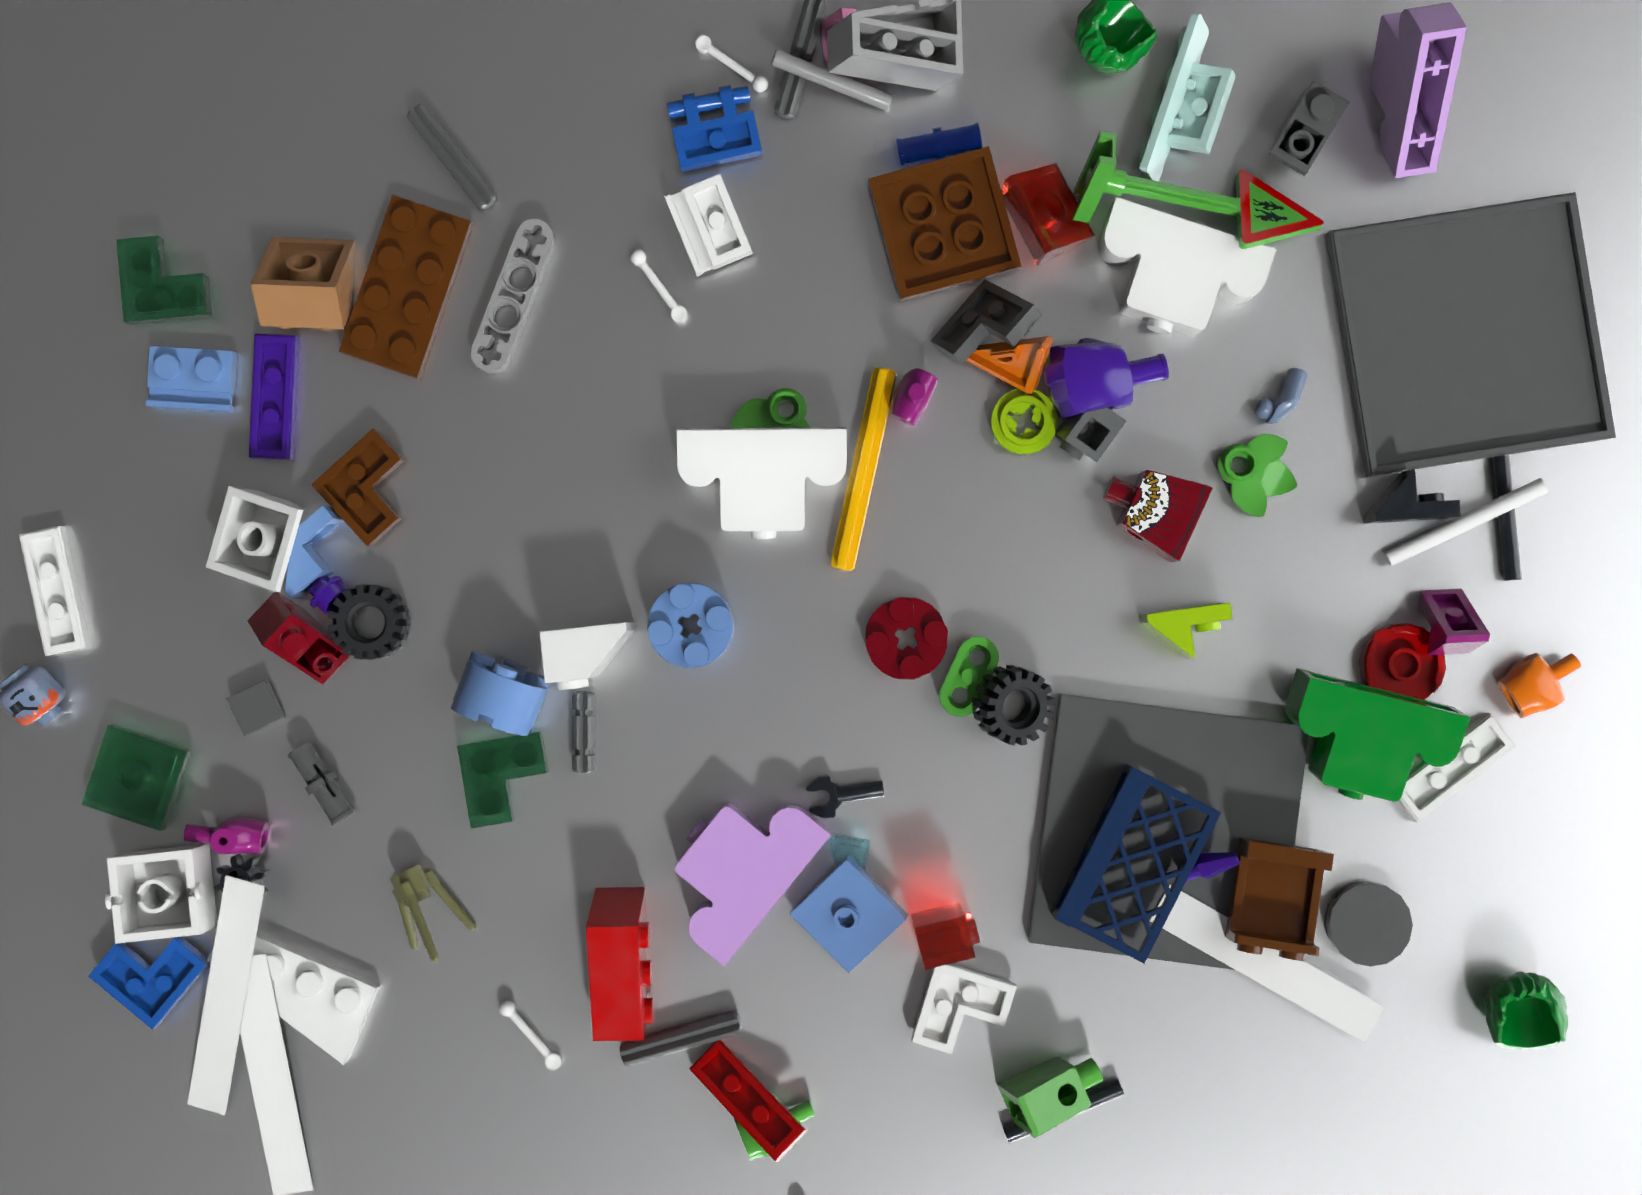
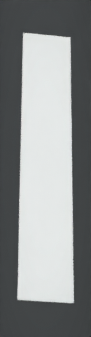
M227 875L225 876L187 1102V1105L225 1116L265 890L263 885Z
M1181 891L1163 926L1164 930L1359 1041L1366 1042L1385 1008L1383 1005L1305 961L1279 957V950L1263 948V954H1251L1237 950V943L1225 937L1228 917ZM1165 894L1157 907H1160L1166 897ZM1156 915L1151 917L1150 922L1153 923Z
M266 953L253 955L240 1034L273 1195H285L312 1191L314 1189Z

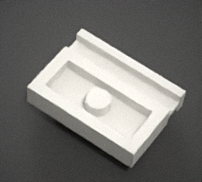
M721 174L686 187L674 195L664 196L697 277L706 271L715 270L752 254V249Z

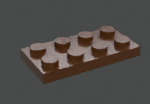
M392 195L339 352L421 380L474 224L470 220Z

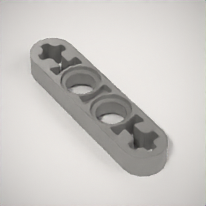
M528 219L521 223L517 229L472 344L471 359L475 366L486 374H499L509 366L555 249V234L549 225L541 219ZM540 229L541 235L546 239L544 245L536 244L532 256L534 259L539 260L538 265H535L527 258L518 257V254L522 252L528 256L531 244L526 239V236L528 234L535 235L537 230ZM517 267H527L532 272L531 283L522 289L515 288L510 283V274ZM510 305L517 311V320L510 327H500L495 321V313L501 306ZM492 328L500 335L510 336L507 343L499 338L496 351L501 354L500 360H492L489 365H485L486 359L481 355L483 349L490 350L495 341V337L488 334L489 329Z

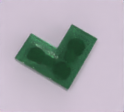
M157 235L116 239L124 323L136 325L212 317L209 276L204 273L167 276L163 238Z
M542 731L532 732L528 736L514 735L457 746L470 827L477 828L515 820L508 780L549 772Z

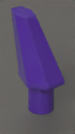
M1236 852L1200 853L1186 882L1201 876L1209 879L1239 865L1240 861Z

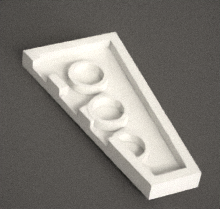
M257 932L253 955L266 953L279 1017L342 1065H345L351 1056L380 984ZM213 947L207 959V962L210 964L212 959Z

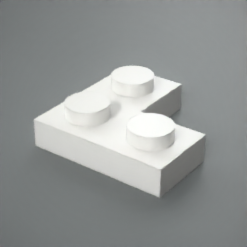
M935 959L911 1041L952 1055L964 1014L1005 1027L1017 988L1016 984Z

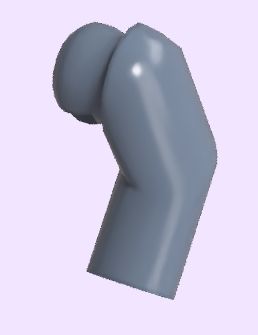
M1298 368L1289 369L1280 395L1275 401L1267 396L1262 397L1255 409L1256 416L1260 419H1266V423L1269 424L1280 422L1299 405L1308 377L1307 373Z

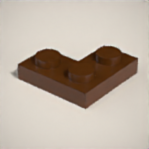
M371 429L311 484L368 547H372L402 520L374 488L405 460L375 429Z

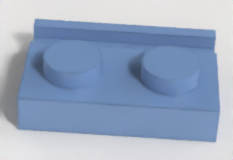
M150 346L147 376L149 397L146 400L145 406L162 409L234 413L232 402L236 389L238 353L225 350Z

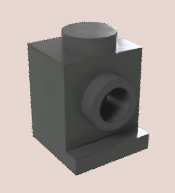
M1104 408L1066 417L1055 434L1064 439L1059 447L1079 461L1085 454L1095 462H1098L1127 421L1111 409ZM1088 422V428L1086 432L1079 434Z

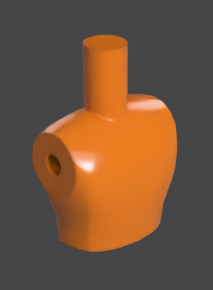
M1538 653L1530 654L1520 659L1511 668L1509 673L1498 681V685L1514 712L1520 718H1525L1531 714L1546 711L1561 704L1565 697L1559 680L1579 669L1581 664L1572 653L1550 666Z

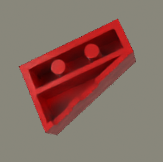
M645 887L595 888L586 924L593 1041L644 1040L646 1025L654 1023V998H647V986H652V960H647L646 948H650V922H646Z

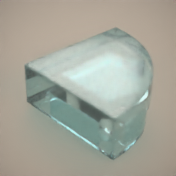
M831 833L829 848L836 866L850 856L864 871L866 870L871 841Z

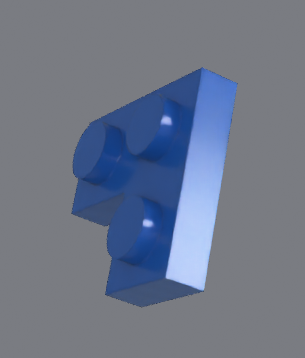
M183 937L173 938L152 965L125 943H117L112 946L88 977L153 1030L162 1023L210 963L207 962L208 958Z

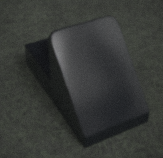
M1415 469L1401 472L1363 515L1364 524L1461 517L1460 500L1445 501L1444 493H1430L1418 495L1417 501Z

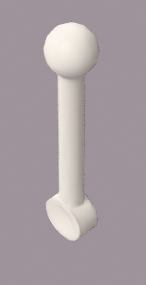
M701 35L696 39L695 45L699 53H709L751 82L755 91L760 93L767 90L768 80L765 77L755 76L712 46L711 39L708 36Z
M641 249L633 250L630 255L631 262L641 267L671 309L673 321L676 323L685 322L688 317L686 309L676 304L646 262L645 252Z
M511 1000L502 1001L499 1004V1012L503 1016H509L546 1058L545 1065L548 1069H558L562 1063L561 1054L555 1051L551 1052L518 1015L515 1011V1005Z

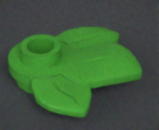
M790 388L778 389L768 399L756 398L744 403L733 417L731 427H810L804 419L807 411L806 402L796 390ZM783 402H789L794 407V412L789 417H783L778 413V406Z
M1272 434L1258 435L1246 445L1233 444L1226 447L1218 457V473L1225 482L1230 484L1233 502L1238 508L1249 515L1263 517L1267 508V496L1282 495L1297 487L1293 474L1279 460L1288 444V441ZM1234 457L1240 458L1244 463V468L1240 473L1235 472L1231 468V461Z

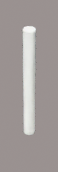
M1541 478L1534 480L1462 514L1461 517L1449 520L1384 551V556L1388 564L1393 566L1548 493L1547 487Z

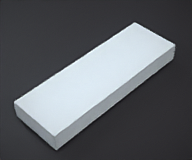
M55 526L19 534L44 655L54 656L90 648L91 642L66 526Z
M1485 713L1467 727L1460 751L1450 764L1435 767L1422 761L1410 770L1402 797L1398 802L1413 821L1419 822L1517 746L1491 713Z

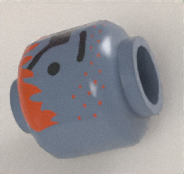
M24 664L0 683V705L21 726H29L37 721L43 727L63 711L58 704L63 700L65 690L43 666L36 665L30 668L27 664Z

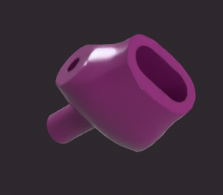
M920 368L912 369L906 373L898 384L890 402V413L892 416L905 424L915 426L932 397L938 378Z
M242 816L230 817L216 827L187 824L184 830V841L209 843L210 847L220 854H262L267 845L269 824L265 821Z

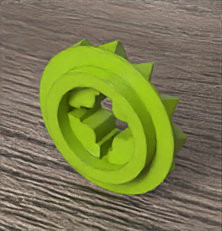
M1014 389L1003 395L996 403L990 424L995 440L1008 452L1028 455L1041 451L1052 441L1058 426V416L1051 400L1040 391L1034 390L1032 395L1020 389ZM1032 406L1030 421L1040 431L1026 428L1016 437L1018 423L1008 413L1021 416Z

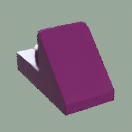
M1462 588L1420 591L1418 606L1431 626L1427 648L1428 655L1470 653L1489 641V631Z

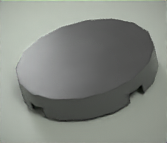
M1364 881L1348 885L1342 889L1344 891L1337 898L1334 897L1328 906L1325 924L1328 938L1340 954L1355 964L1369 967L1387 964L1401 955L1410 941L1413 927L1410 909L1401 895L1383 884Z

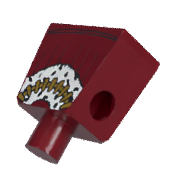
M1145 470L1139 474L1134 485L1113 476L1106 488L1103 499L1124 508L1117 522V526L1167 561L1176 562L1181 560L1213 488L1197 482Z

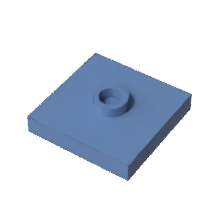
M850 856L843 860L790 912V915L848 973L908 917V914Z

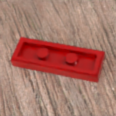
M722 1040L715 1041L689 1068L775 1162H779L807 1132L806 1128Z

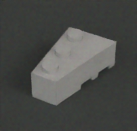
M918 0L914 4L898 7L897 5L850 13L827 31L828 73L933 91L940 90L963 75L961 0Z

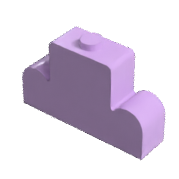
M1451 2L1404 9L1402 12L1382 15L1380 18L1370 86L1386 115V119L1381 122L1380 146L1394 178L1433 173L1437 170L1467 26Z
M731 802L725 803L709 824L701 819L686 838L692 843L675 866V872L709 899V901L702 902L696 907L689 921V933L692 940L725 967L831 836V830L797 804H785L776 809L770 819L769 832L764 830Z

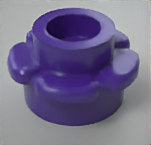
M323 576L317 580L309 591L313 596L310 600V606L312 608L318 607L324 614H328L329 610L334 611L336 605L333 602L336 598H342L344 596L342 592L347 590L343 585L342 578L340 576L332 578Z

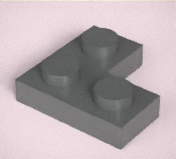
M984 279L931 339V343L938 351L963 364L976 351L979 344L989 333L1014 347L1028 333L1042 314L1034 304Z

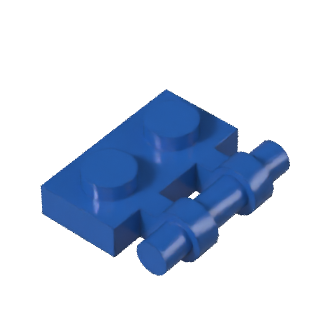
M731 85L718 87L719 92L696 97L694 93L682 95V100L667 103L670 119L687 117V125L672 128L682 173L762 155L754 111L738 114L736 112L735 105L751 102L748 85L731 89ZM723 108L724 117L700 122L699 113Z

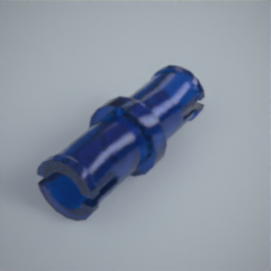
M978 123L943 131L941 127L932 128L933 133L896 139L901 166L933 158L939 160L946 158L948 155L973 151L983 147Z

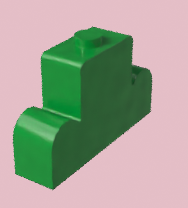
M1299 668L1296 669L1285 709L1288 718L1306 734L1317 737L1308 770L1324 785L1338 788V793L1352 799L1363 800L1364 795L1392 802H1397L1401 799L1415 756L1435 767L1448 765L1457 757L1471 718L1452 706Z

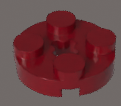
M898 597L883 603L869 618L865 629V647L872 663L887 676L895 679L915 680L932 672L942 661L947 649L948 630L942 616L931 604L918 598ZM909 627H912L916 631L913 636L918 641L914 648L906 646L903 650L899 649L896 646L899 642V639L895 636L898 629L906 631Z

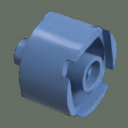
M695 583L678 584L663 592L651 607L647 623L648 637L655 651L667 662L683 668L701 667L720 658L730 646L734 635L732 610L725 598L709 587ZM696 614L700 617L697 624L702 630L699 634L691 633L689 636H686L684 634L686 627L681 624L684 617L692 618Z
M471 651L455 692L451 709L477 722L479 718L491 723L490 727L497 730L528 736L535 725L550 683H545L544 676L527 671L528 667L506 659L503 664L494 663L495 658L477 651Z

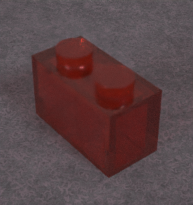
M959 902L911 914L925 970L976 958L973 945L980 944V938L975 919L972 918L971 911L963 912Z

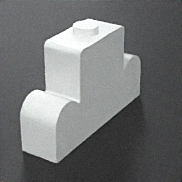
M1116 197L1109 207L1098 242L1099 254L1106 263L1119 267L1127 265L1129 262L1133 263V269L1122 299L1120 312L1123 315L1147 322V328L1154 332L1169 335L1171 331H1175L1190 337H1195L1207 327L1217 294L1228 304L1239 305L1246 303L1259 293L1266 283L1276 252L1275 248L1265 245L1241 249L1238 236Z
M846 427L679 428L677 430V468L682 480L690 486L703 487L719 478L720 525L722 530L751 531V538L770 539L776 538V531L803 530L805 527V478L809 477L815 484L826 487L835 485L846 473Z

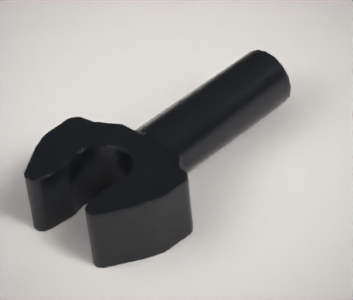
M823 775L815 778L806 786V791L808 792L825 790L829 793L830 799L826 804L809 807L810 813L821 818L835 817L836 809L844 802L885 797L882 780L839 786L831 781L829 775Z

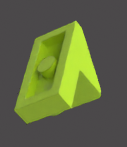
M1218 603L1139 615L1141 624L1181 655L1191 659H1195L1191 625H1195L1196 632L1221 629L1220 621L1233 619L1230 603Z

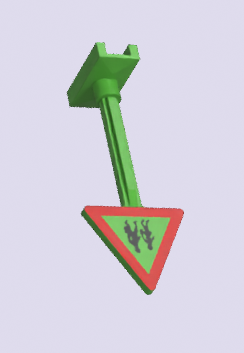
M1101 130L1074 187L1073 194L1080 197L1073 213V220L1086 223L1090 222L1103 193L1117 196L1126 193L1235 216L1238 219V242L1241 249L1318 231L1324 224L1322 219L1244 169H1240L1236 175L1237 198L1127 175V171L1115 169L1117 134Z

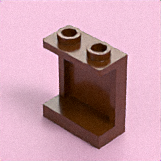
M1239 837L1237 857L1240 864L1235 866L1225 937L1237 943V950L1246 953L1263 954V948L1279 950V957L1297 961H1304L1305 954L1319 956L1320 947L1314 944L1323 874L1324 870L1332 871L1334 854L1320 849Z

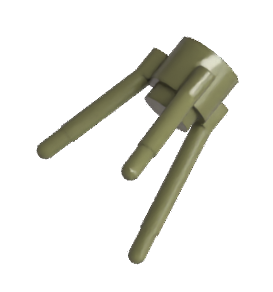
M418 864L390 879L394 887L392 892L398 902L411 949L416 950L419 947L411 916L412 913L432 962H437L439 956L418 904L431 896L428 888L431 887L470 931L476 930V924L442 886L434 870L425 873L421 864Z

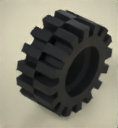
M356 585V588H348L343 591L344 596L335 599L333 602L336 605L335 610H329L328 618H332V625H328L329 632H334L335 638L332 639L336 646L340 645L343 648L341 651L344 654L353 655L355 659L360 660L385 658L390 656L391 652L398 651L402 647L400 645L402 640H407L409 633H406L407 626H411V619H407L406 616L409 609L407 605L401 603V600H403L401 596L391 592L392 589L378 585ZM366 606L378 608L385 619L382 632L377 637L371 639L361 636L355 627L357 613Z
M1006 665V669L1000 666L994 668L996 676L987 673L983 677L987 685L984 687L978 684L975 691L981 693L980 699L973 698L972 705L980 708V710L973 712L974 719L981 722L978 726L981 730L987 732L988 735L1009 745L1015 746V743L1021 746L1028 744L1027 738L1032 741L1037 740L1040 737L1036 730L1039 729L1046 732L1049 727L1043 723L1045 717L1053 719L1054 712L1047 710L1048 706L1055 705V698L1047 695L1052 692L1050 685L1043 683L1045 679L1042 676L1021 667ZM1014 690L1022 691L1024 694V706L1021 713L1013 720H1006L1003 716V704L1006 697Z

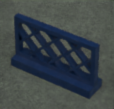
M1126 764L1050 912L1055 920L1069 927L1072 926L1145 964L1221 812ZM1150 785L1163 792L1168 809L1146 816L1141 800ZM1171 796L1185 804L1174 807ZM1195 808L1207 814L1199 831L1183 835L1177 813ZM1136 809H1137L1140 818L1131 821V819H1132V817H1133V815H1134V813H1135V811H1136ZM1171 815L1178 838L1155 845L1148 822ZM1142 824L1149 847L1126 854L1122 841L1126 829ZM1195 839L1190 850H1188L1186 842ZM1180 844L1185 858L1181 868L1164 873L1157 851ZM1118 847L1121 856L1112 859ZM1152 853L1159 875L1136 882L1129 860ZM1123 862L1130 885L1107 892L1102 877L1107 867ZM1176 877L1169 888L1167 880ZM1161 882L1166 896L1162 905L1145 911L1138 889ZM1099 884L1102 894L1093 896ZM1133 891L1140 913L1116 920L1110 898ZM1102 900L1105 901L1111 920L1110 923L1092 927L1081 921L1088 905ZM1156 915L1150 927L1148 917ZM1142 920L1147 935L1140 949L1137 950L1124 943L1119 927ZM1114 929L1116 938L1104 933V931Z

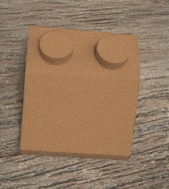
M272 237L251 281V289L260 326H271L281 329L295 327L319 328L325 331L334 329L344 330L353 306L356 248L354 240Z

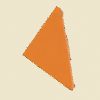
M1049 336L1022 339L1014 347L1006 342L979 345L966 361L1032 395L1038 386L1053 339Z

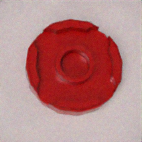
M1410 623L1391 624L1375 631L1363 645L1359 658L1360 676L1365 685L1425 700L1432 693H1435L1442 684L1446 671L1445 655H1428L1427 648L1430 632L1425 628Z

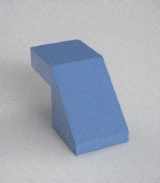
M322 505L298 527L287 565L285 592L290 598H305L317 580L323 576L330 577L334 573L314 549L316 544L344 522L332 507Z

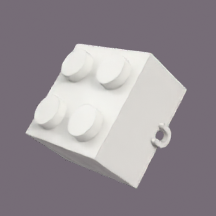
M209 843L131 851L107 858L110 892L106 893L105 904L107 909H112L115 944L200 935L217 927ZM111 897H114V904L111 903Z

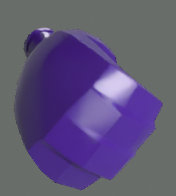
M1083 338L1077 344L1051 347L1048 354V365L1044 367L1043 374L1053 406L1058 409L1062 418L1104 408L1119 409L1130 406L1133 402V386L1158 380H1167L1169 378V369L1163 353L1128 362L1125 351L1120 345L1092 338Z

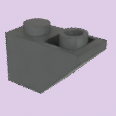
M1313 80L1299 96L1281 126L1268 155L1305 176L1350 102Z

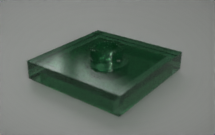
M115 724L108 725L81 805L158 831L165 830L192 750Z

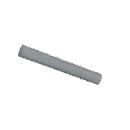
M776 49L771 61V65L885 111L890 106L892 95L844 75L828 73V69L779 49Z

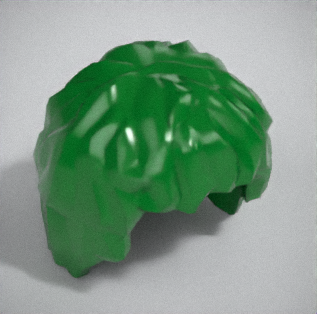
M1092 0L1078 15L1075 28V44L1078 52L1085 58L1087 64L1105 73L1126 72L1138 63L1140 58L1147 54L1158 37L1156 29L1153 28L1151 22L1131 0Z
M1520 971L1500 978L1490 987L1485 996L1486 1022L1495 1045L1503 1048L1531 1050L1534 1048L1557 1046L1560 1042L1566 1041L1568 1015L1565 996L1550 979L1536 973Z

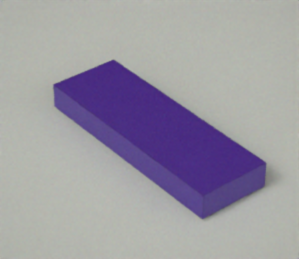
M254 333L249 458L294 461L300 337L297 335Z

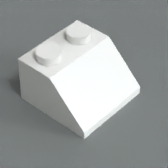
M228 486L206 568L274 592H280L303 509L294 502L258 490Z
M624 622L539 632L545 683L557 682V690L589 686L588 679L598 677L635 632V623Z

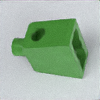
M1055 1057L996 1084L1012 1121L1033 1138H1036L1089 1108L1091 1103L1085 1090L1102 1082L1103 1077L1093 1058H1089L1074 1066L1060 1057Z

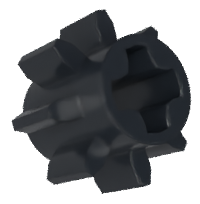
M237 854L230 859L232 867L222 865L216 868L221 878L219 884L213 888L214 890H221L223 893L226 875L235 878L246 876L249 882L263 885L264 877L271 873L269 870L263 871L258 865L259 856L252 857L244 863L242 855ZM266 887L264 890V894L268 892V889Z

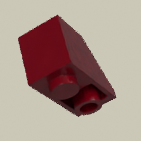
M274 592L247 620L262 646L322 685L350 656L341 651L343 648L340 645L336 646L332 639L335 637L315 618L280 592Z

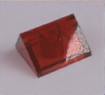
M1057 163L1017 173L1005 179L1001 188L1005 206L1037 266L1095 236L1089 223L1073 220V213L1078 202Z

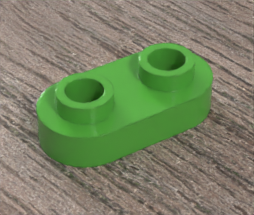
M971 637L964 640L958 647L939 690L940 703L948 713L964 717L977 710V707L972 705L973 698L980 699L981 693L975 691L978 684L984 687L987 685L983 677L987 673L993 675V669L997 668L999 662L998 650L989 639ZM975 649L981 650L984 654V661L980 665H973L969 660L970 653ZM958 687H963L967 692V698L962 703H956L952 699V692Z

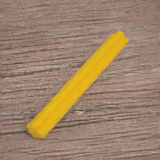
M874 368L871 376L831 559V566L841 570L853 571L856 564L897 376L895 371L888 368Z

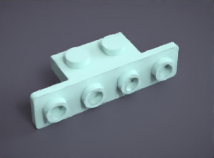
M1192 13L1187 27L1184 26L1180 31L1178 54L1174 66H1170L1167 70L1164 82L1165 93L1161 105H1157L1153 111L1151 119L1152 132L1148 143L1142 146L1138 157L1139 171L1145 179L1160 180L1170 148L1210 154L1236 75L1230 68L1199 64L1209 35V29L1201 14Z

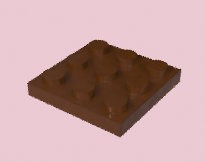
M989 146L868 178L869 189L900 302L1021 269L1020 258Z

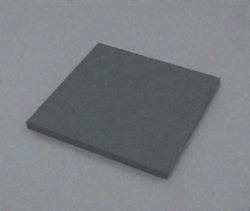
M1576 192L1330 230L1326 233L1365 477L1616 438Z
M1060 694L1028 934L1029 943L1126 955L1072 926L1069 927L1055 920L1050 913L1126 764L1221 812L1201 853L1236 852L1237 855L1239 837L1295 846L1309 735L1295 724ZM1149 785L1141 800L1146 816L1168 809L1163 792ZM1171 796L1174 807L1185 804ZM1195 808L1177 813L1183 835L1199 831L1207 814ZM1136 809V811H1135V813H1134V815H1133L1131 821L1140 818L1137 809ZM1171 815L1148 822L1155 845L1178 838ZM1142 824L1126 829L1122 837L1126 854L1149 847ZM1195 839L1186 842L1188 850H1190ZM1180 844L1157 851L1164 873L1177 870L1185 860ZM1118 847L1112 859L1121 856ZM1152 853L1129 860L1136 882L1159 875ZM1123 862L1107 867L1102 876L1107 892L1130 885ZM1235 867L1209 879L1201 876L1185 883L1182 892L1228 917ZM1176 877L1168 879V885H1172ZM1161 882L1138 889L1145 911L1156 908L1165 894ZM1099 884L1093 896L1102 894ZM1133 891L1110 898L1116 920L1140 913ZM1102 900L1088 905L1081 921L1092 927L1110 923L1111 920L1105 901ZM1148 917V921H1149V924H1150V927H1151V925H1152V922H1150L1151 917ZM1139 920L1120 926L1119 929L1124 943L1139 950L1147 935L1143 921ZM1163 928L1148 956V959L1235 970ZM1114 929L1104 931V933L1116 938Z

